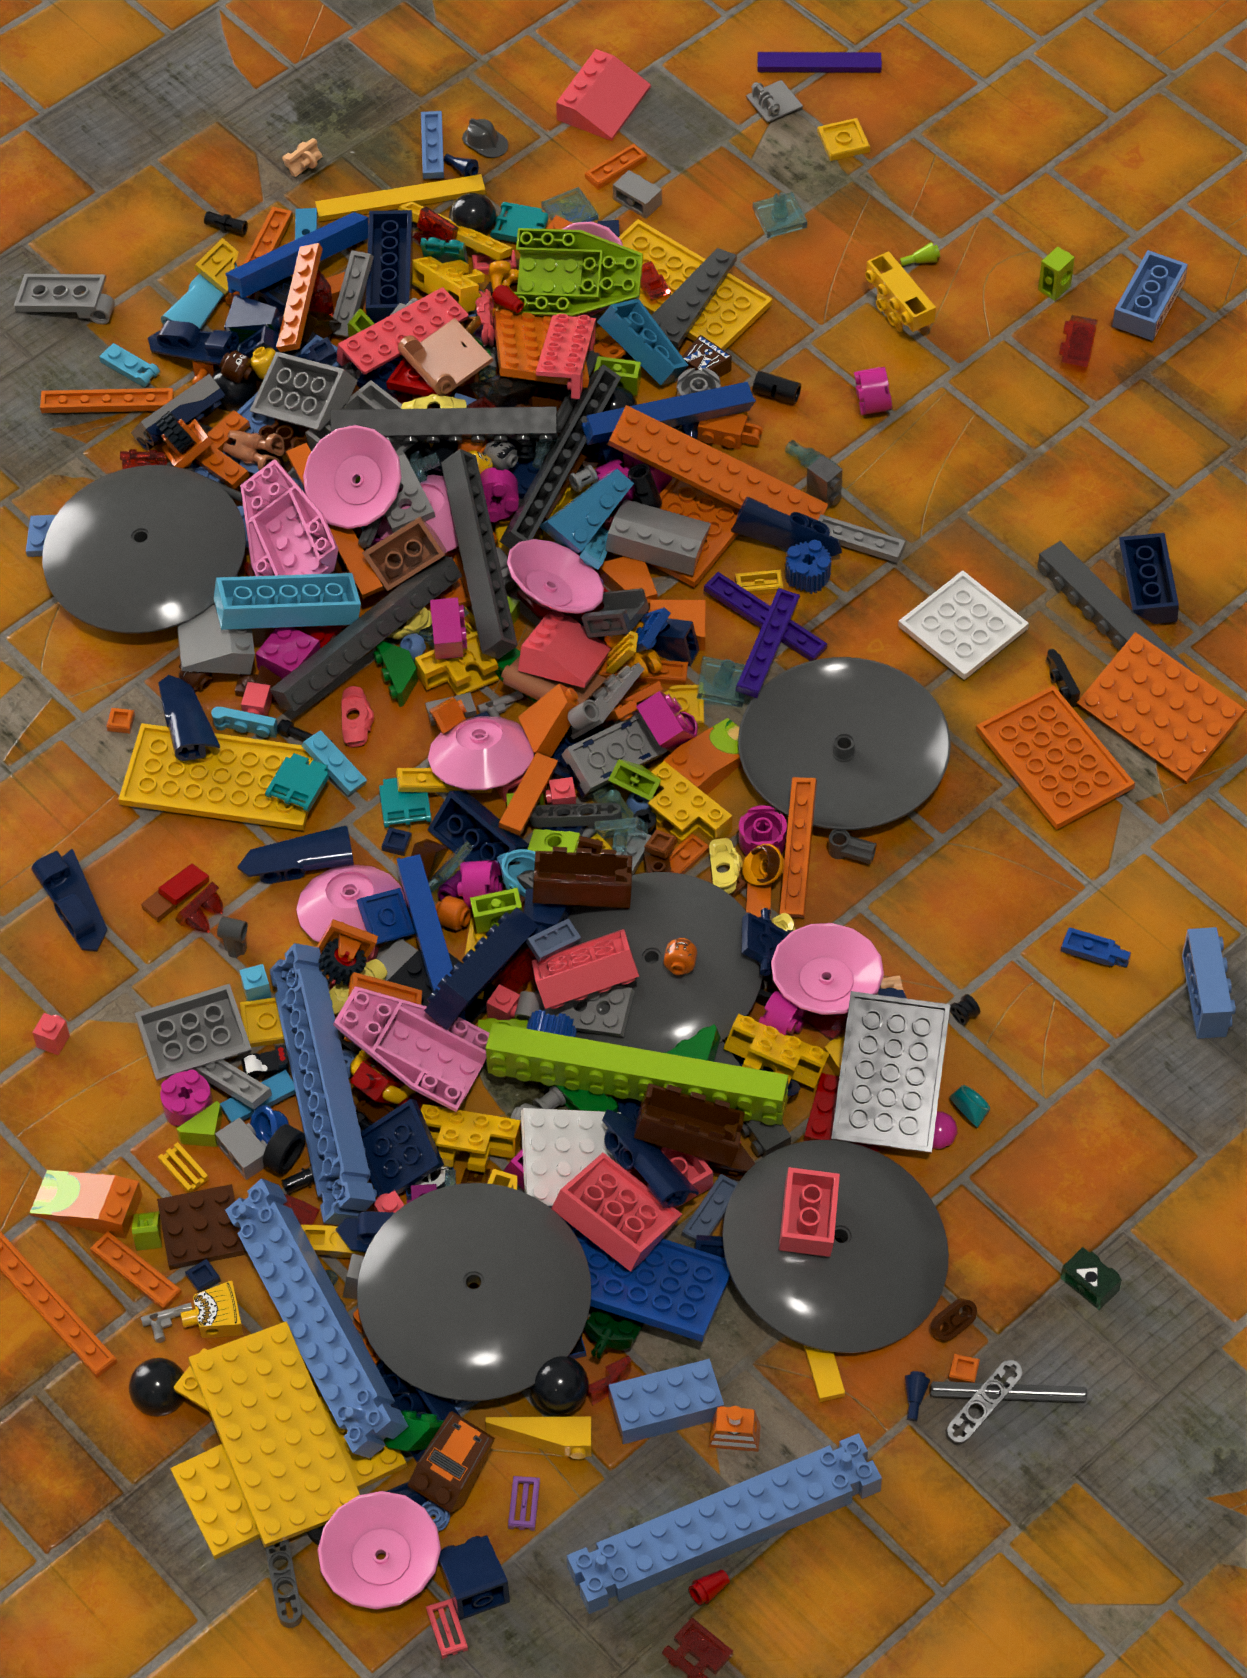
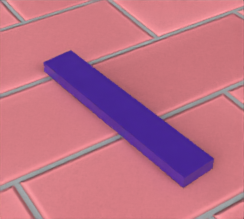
M758 52V72L881 73L882 70L881 52Z
M719 572L704 585L705 592L759 628L762 627L770 605ZM790 620L781 642L809 661L816 660L827 649V643Z
M778 588L735 691L758 698L798 604L800 595Z

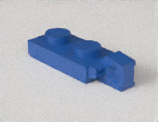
M1071 927L1068 928L1061 946V952L1109 966H1114L1115 964L1127 967L1131 952L1120 949V946L1115 944L1114 940Z

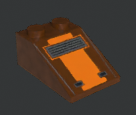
M453 1411L449 1412L418 1461L407 1486L450 1513L463 1507L495 1438Z

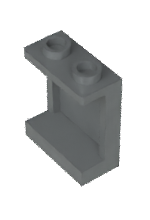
M642 588L604 592V608L600 612L585 613L581 618L588 638L628 634L649 610V605Z

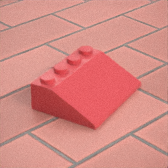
M595 49L556 102L557 120L612 141L649 91L651 84L615 56Z
M549 611L522 644L518 671L585 688L608 657V652L611 651V648L598 637L588 638L585 627L571 616L564 615V613L559 611Z
M624 929L567 948L540 962L537 959L532 960L535 982L545 1009L549 1007L551 1009L559 1008L565 1002L573 999L575 1001L583 1000L590 993L596 991L598 993L606 992L613 985L619 983L622 985L629 984L636 977H639Z
M601 1153L560 1189L551 1208L630 1272L648 1256L682 1216V1213L674 1207H662L646 1185L605 1153Z

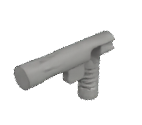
M516 691L477 705L479 713L487 711L490 717H500L499 713L506 711L505 705L523 699V694Z
M190 1302L141 1317L143 1327L151 1325L155 1342L161 1343L166 1339L163 1328L172 1326L171 1319L181 1316V1312L193 1309Z

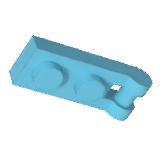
M115 343L99 356L101 363L142 387H146L150 383V379L152 377L155 378L160 373V369L155 364L145 362Z
M215 707L211 712L214 727L217 730L230 728L240 733L249 732L261 737L269 736L276 738L278 734L277 720L273 717L225 707Z

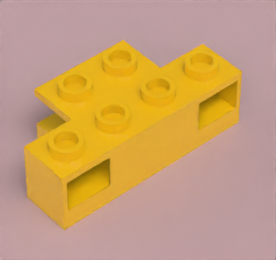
M889 251L867 261L865 276L867 281L872 283L877 289L876 306L880 312L883 311L888 317V321L892 326H895L899 332H902L904 324L914 332L935 322L936 307Z
M431 256L413 260L412 284L427 294H431L443 287L467 313L477 310L475 302L481 297L477 283L484 282V273L473 269L472 274L463 275L464 273H469V264L461 259L441 263Z
M475 631L466 635L467 649H463V657L436 660L434 649L415 657L417 676L426 690L448 682L457 696L471 693L498 681L499 677L495 673V670H498V663L496 661L498 659L482 653L478 632Z
M663 761L651 771L661 779V782L654 794L655 797L648 802V805L653 808L651 811L656 816V825L659 828L663 826V822L666 820L675 826L670 831V834L677 837L679 844L692 833L695 835L699 832L709 841L725 838L732 832V815L669 764Z
M741 1014L737 1015L723 1048L745 1058L742 1067L760 1070L766 1066L775 1073L788 1075V1085L791 1079L814 1089L830 1054L818 1046L805 1043L795 1036L783 1035L776 1028L766 1026L749 1016Z
M422 1105V1115L436 1146H439L438 1151L443 1160V1166L453 1167L456 1153L459 1154V1151L470 1153L468 1170L484 1173L490 1155L512 1159L516 1156L520 1144L521 1120L462 1110L455 1112L449 1108Z

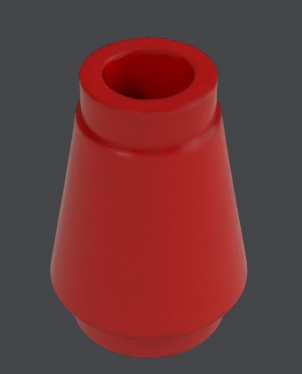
M499 285L493 291L492 298L495 304L515 313L521 312L524 308V302L521 301L509 286Z
M720 1569L693 1580L692 1585L689 1586V1593L697 1604H708L730 1583V1579L727 1573Z

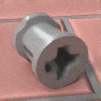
M587 465L584 470L576 474H569V481L572 488L576 492H580L583 487L591 483L595 484L598 481V476L591 465Z
M551 1086L549 1092L540 1099L536 1098L533 1100V1105L541 1109H555L559 1105L563 1106L566 1104L563 1094L555 1086Z

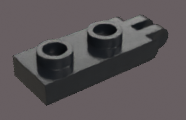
M1049 649L1046 662L1050 667V678L1053 683L1057 684L1059 692L1072 708L1077 707L1080 691L1061 655L1055 649Z

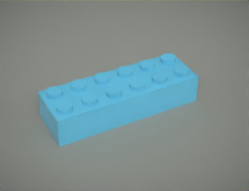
M352 573L218 577L215 583L214 602L221 630L351 625L359 618L361 602Z

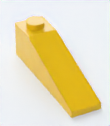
M591 1416L486 1417V1431L488 1434L573 1459L592 1457Z

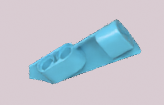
M199 273L190 283L188 292L161 316V322L163 325L166 321L190 322L201 329L224 294Z

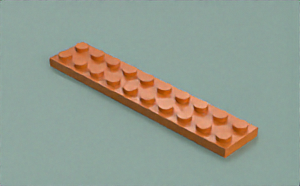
M627 405L607 444L738 509L741 508L745 498L750 497L789 516L793 512H798L818 520L820 515H824L828 506L827 503Z

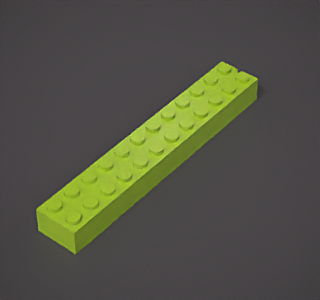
M492 1023L485 1048L488 1073L497 1077H514L524 1082L530 1080L541 1082L547 1086L559 1085L565 1086L570 1090L581 1089L597 1095L604 1093L614 1095L620 1099L631 1098L639 1101L642 1100L648 1083L664 1088L669 1084L682 1088L681 1093L691 1095V1092L705 1095L706 1101L714 1103L716 1099L728 1102L730 1103L729 1108L745 1112L744 1121H761L766 1125H782L788 1100V1075L497 1023Z

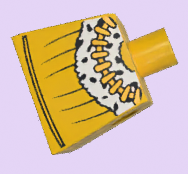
M228 1281L193 1296L195 1309L181 1312L183 1327L199 1324L201 1337L203 1338L244 1335L233 1281Z

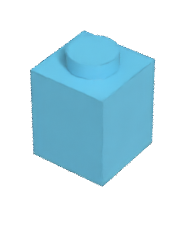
M263 964L239 970L247 1001L272 998Z

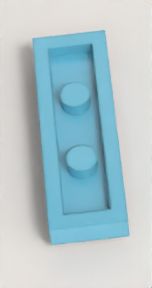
M603 526L599 528L579 556L586 565L597 570L603 564L608 552L605 550L609 531Z
M321 730L303 742L302 747L315 761L328 765L329 776L347 796L366 784L367 779Z

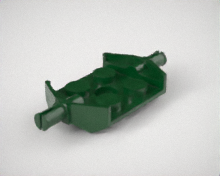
M594 1308L584 1327L589 1338L596 1342L595 1347L591 1351L592 1356L595 1357L597 1354V1358H601L604 1350L609 1348L621 1351L632 1347L645 1323L624 1317V1321L617 1322L613 1320V1317L620 1315Z

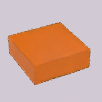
M111 708L106 726L107 731L130 734L135 717L134 710Z
M954 1354L949 1381L975 1383L980 1359Z

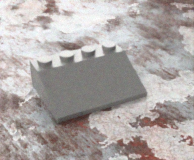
M276 352L250 412L320 431L331 420V410H340L349 401L358 380L345 369Z
M624 499L610 526L605 551L693 576L711 523Z
M215 604L193 619L177 625L182 671L251 675L255 656L252 629L221 630Z
M230 984L135 1013L137 1026L156 1081L179 1072L193 1070L252 1051Z

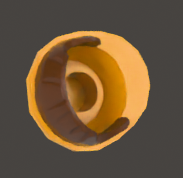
M762 844L757 846L744 860L742 866L744 878L750 884L758 886L773 883L783 874L785 860L780 850L774 845Z

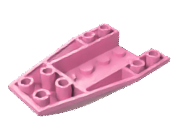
M277 460L271 461L240 485L251 566L256 576L330 574L334 571L339 549L323 513Z
M355 986L333 1025L350 1041L412 1090L457 1112L487 1059L485 1048L489 1032L460 1017L446 1030L424 1011L427 1006Z

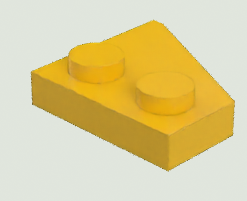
M222 238L195 264L194 269L226 295L229 290L225 273L235 268L239 252Z

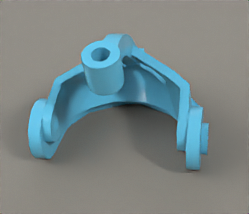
M519 849L499 855L497 861L500 864L506 889L518 888L519 894L525 897L526 889L519 883L516 877L525 871H534L535 851ZM510 862H520V864L509 865Z

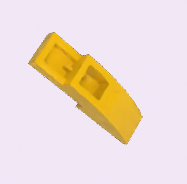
M301 1225L316 1255H330L332 1258H351L352 1254L363 1257L366 1254L350 1250L336 1232L338 1226Z

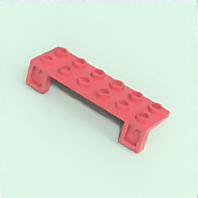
M442 287L338 343L337 362L341 366L352 362L365 375L400 356L398 344L404 337L411 335L421 342L454 318L461 323L468 319L469 314Z
M557 314L551 318L536 369V375L568 378L567 390H571V399H580L583 390V367L588 351L593 350L595 345L596 318H590L587 315L572 317L567 314Z

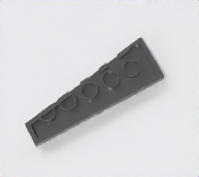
M717 248L651 315L675 348H679L737 261V255Z

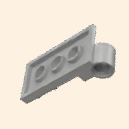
M24 274L14 308L16 312H77L79 318H90L97 324H106L110 320L115 302L109 295L101 294L106 280L105 274ZM85 291L83 294L77 295L79 292Z
M403 450L396 452L400 460L402 477L399 488L403 490L397 494V498L384 515L393 533L420 516L424 521L436 517ZM404 504L411 505L408 509L400 508Z
M639 663L632 667L625 666L616 676L611 674L604 680L605 686L593 694L594 700H586L569 710L568 720L572 725V739L581 736L604 722L644 671V668Z
M613 985L606 992L598 993L596 991L590 993L583 1000L575 1001L573 999L567 1001L562 1007L557 1009H551V1007L545 1009L539 991L538 994L523 991L519 996L515 1018L529 1021L532 1012L535 1013V1011L539 1010L546 1011V1015L554 1014L559 1016V1013L570 1016V1019H574L573 1026L577 1029L576 1031L624 1037L635 991L633 988ZM586 1001V1009L581 1012L576 1011L577 1004ZM604 1004H609V1012L600 1015V1007Z

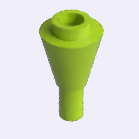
M930 242L912 255L900 258L902 267L912 263H937V258L941 256L938 246H933V243Z

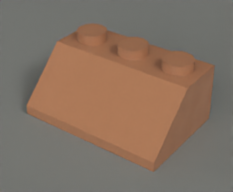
M420 516L365 550L362 554L386 590L389 591L445 556L447 549L435 531Z

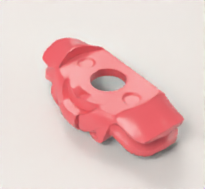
M485 289V293L479 291L481 297L475 303L477 315L481 319V325H483L481 333L483 346L490 344L493 347L495 339L493 325L494 300L491 292Z
M351 686L343 691L341 700L342 732L344 742L348 747H358L364 745L368 739V732L371 731V725L374 721V712L371 710L370 703L367 701L363 689ZM357 710L360 712L358 718L354 720L347 718V714L350 711Z

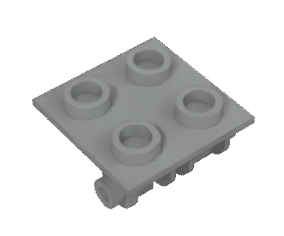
M782 80L766 87L762 83L755 82L751 86L752 93L746 95L747 99L767 123L803 107Z

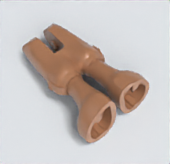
M229 430L227 437L236 441L235 445L225 443L223 447V452L242 460L246 465L258 463V470L260 471L274 459L279 463L280 461L276 457L259 454L257 450H265L274 455L282 456L284 453V440L276 433L270 434L264 440L258 433L251 434Z

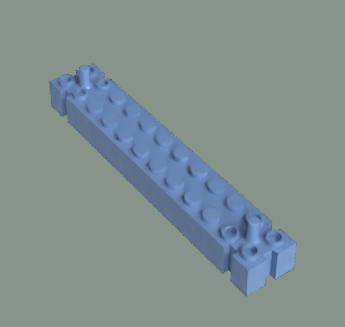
M294 943L285 953V960L279 959L272 966L270 975L273 986H276L278 989L275 993L316 1190L318 1197L323 1199V1203L320 1205L323 1222L340 1225L346 1218H358L359 1213L366 1211L376 1201L377 1191L373 1189L372 1183H368L370 1170L357 1119L356 1106L348 1079L342 1043L339 1038L338 1029L333 1025L335 1016L328 989L330 981L326 979V976H323L322 971L319 969L320 949L319 947Z
M261 1178L247 1191L249 1194L248 1198L243 1199L239 1197L225 1211L233 1226L241 1228L237 1234L284 1322L287 1321L299 1352L339 1428L348 1430L344 1438L352 1453L371 1458L385 1447L383 1440L386 1437L394 1439L409 1426L401 1411L391 1407L395 1400L292 1208L283 1205L287 1202V1199L279 1185Z
M859 1433L841 1440L839 1448L834 1451L829 1445L597 1542V1550L589 1553L585 1547L566 1555L567 1568L575 1586H580V1597L588 1614L607 1607L608 1599L616 1596L618 1602L847 1506L852 1503V1496L859 1494L861 1499L880 1492L882 1477L873 1460L867 1462L868 1450Z

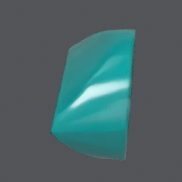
M961 1085L949 1096L956 1107L977 1128L990 1111V1106L986 1100L968 1086Z

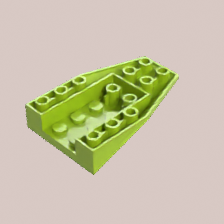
M518 228L516 250L520 253L517 292L514 293L524 302V308L518 314L526 312L540 317L567 314L574 317L640 297L643 253L582 230Z

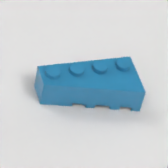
M639 299L610 305L597 321L636 361L641 362V366L660 385L675 382L679 375L688 367L686 361Z
M615 469L573 499L539 527L558 544L573 550L575 553H580L634 483L621 471Z

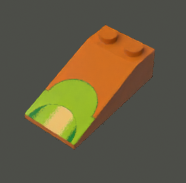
M726 718L680 745L663 761L707 795L741 765L738 750L740 727L729 718Z
M47 1170L31 1208L30 1216L103 1234L109 1231L115 1237L126 1239L134 1214H136L143 1195L139 1181L116 1175Z

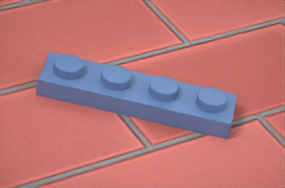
M442 111L421 112L423 179L444 178Z

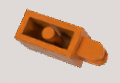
M736 413L699 421L698 440L727 448L741 449L743 443L758 445L760 441L759 436L762 435L763 428L759 425L747 423V415Z

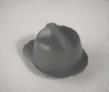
M470 119L468 128L463 133V142L485 157L496 158L504 155L508 150V141L495 130L493 124L486 119Z

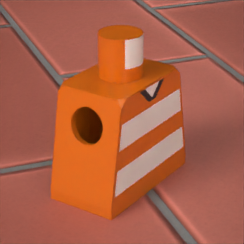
M739 1406L717 1407L711 1421L709 1448L759 1452L761 1425L756 1411L740 1408Z

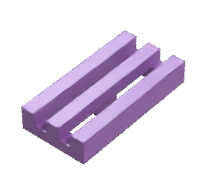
M513 1476L508 1529L517 1527L519 1530L529 1528L530 1531H535L540 1478ZM519 1483H524L519 1521L515 1520ZM529 1484H534L530 1521H525Z

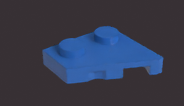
M661 608L646 613L641 618L644 626L636 630V633H638L637 653L650 650L657 641L655 639L656 636L668 624L666 620L671 613L667 609Z

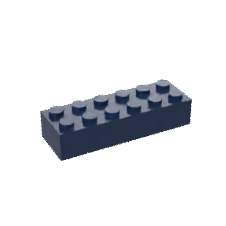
M412 210L369 211L368 253L372 254L374 258L366 285V315L374 323L390 316L399 303L406 305L412 299Z
M516 907L511 914L505 912L497 922L499 926L494 924L486 933L487 939L482 937L474 946L475 951L470 949L463 957L462 961L464 963L458 962L450 971L452 976L450 977L446 974L437 986L441 989H435L428 997L427 1001L430 1004L424 1011L446 1030L450 1028L518 955L526 944L527 938L531 937L539 927L537 923Z

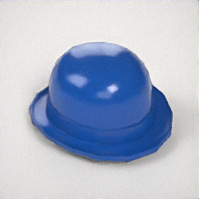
M261 1105L253 1112L250 1124L254 1128L258 1140H264L268 1144L273 1134L282 1125H289L287 1117L280 1111H273L269 1106Z

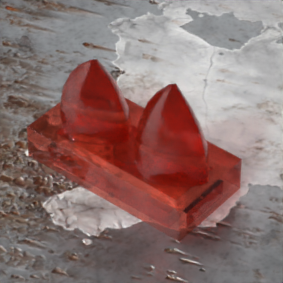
M212 881L179 912L175 920L181 926L186 923L197 931L209 933L208 919L200 908L202 907L212 913H223V903L217 893L219 887Z

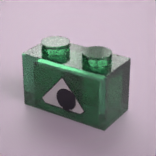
M1084 1247L1062 1266L1060 1277L1098 1310L1120 1291L1122 1281L1116 1270L1108 1268L1094 1252H1089Z

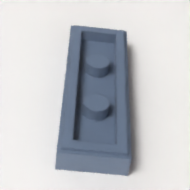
M720 1174L683 1229L682 1236L695 1243L697 1235L712 1236L725 1216L730 1197L738 1182Z

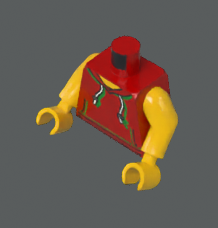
M363 1050L358 1053L350 1064L351 1075H353L350 1082L377 1102L396 1105L415 1093L414 1090Z

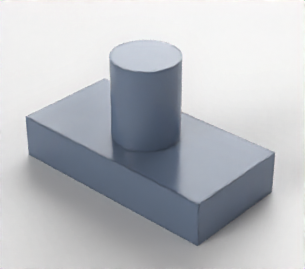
M568 918L527 938L526 943L538 962L579 943L581 936Z

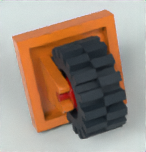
M168 411L155 422L163 433L161 437L166 442L161 448L174 467H188L197 456L206 452L210 445L213 444L196 419L187 425L182 419L178 421Z
M332 919L316 946L319 947L321 953L318 963H320L319 969H324L322 972L323 976L329 975L328 980L332 982L335 979V984L340 985L342 981L343 985H348L353 972L362 973L366 966L365 962L377 943L378 936Z

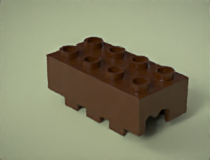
M554 846L553 851H535L533 903L630 908L632 856L616 855V850L601 849V854H591V848H577V853L567 852V847Z
M648 1083L641 1100L634 1138L731 1167L739 1149L740 1131L743 1127L745 1112L729 1108L730 1103L716 1099L714 1103L706 1101L705 1095L691 1092V1095L681 1093L682 1088L667 1084V1087L664 1088Z

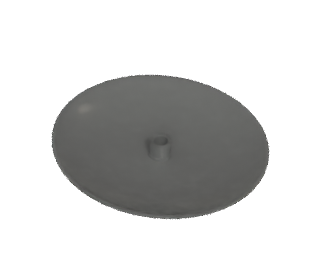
M146 465L131 467L110 473L93 481L64 504L47 531L42 553L43 570L53 596L66 611L80 621L102 630L117 633L155 632L187 622L215 604L216 578L236 577L241 568L245 555L246 532L240 511L232 498L209 478L174 466Z
M832 657L809 661L794 666L774 677L761 688L758 698L753 697L743 715L738 736V750L743 770L751 785L766 802L789 817L792 777L816 778L817 788L813 826L834 830H859L884 825L918 808L930 797L941 782L947 769L951 747L950 732L944 713L933 696L919 682L889 665L852 657Z
M651 872L632 875L630 908L576 905L568 918L581 936V940L573 946L624 929L639 977H636L629 984L622 985L619 983L615 985L633 988L635 991L624 1037L577 1031L576 1038L667 1053L675 1048L680 1041L688 1040L695 1036L700 1029L715 1024L721 1037L719 1043L725 1040L737 1015L747 1016L751 1011L759 994L763 974H760V963L742 954V917L747 913L745 909L732 896L712 883L697 877L672 872ZM678 938L690 940L696 946L698 952L693 971L685 975L673 974L667 970L663 962L667 944ZM652 960L657 961V962L654 963V964L648 963V962H650V961H652ZM582 1001L578 1003L576 1011L581 1012L585 1010L587 1002ZM602 1005L599 1009V1014H607L610 1010V1005Z
M837 1140L803 1141L785 1146L768 1154L753 1165L737 1184L727 1205L723 1222V1250L731 1278L745 1302L756 1315L780 1334L795 1342L822 1351L836 1353L867 1352L899 1341L919 1327L936 1306L946 1282L949 1256L947 1237L940 1215L929 1195L912 1175L893 1160L877 1151L850 1142ZM788 1167L840 1174L834 1237L840 1238L843 1243H839L834 1239L830 1257L779 1250L784 1189Z
M466 1183L446 1186L419 1196L399 1209L383 1224L374 1236L363 1258L358 1277L357 1301L360 1320L370 1345L384 1364L398 1377L413 1387L441 1398L458 1401H487L510 1396L532 1387L535 1384L536 1375L544 1363L554 1357H568L576 1346L587 1322L591 1303V1277L587 1259L576 1235L568 1224L550 1207L535 1197L513 1188L486 1183ZM478 1283L480 1287L471 1289L468 1285Z

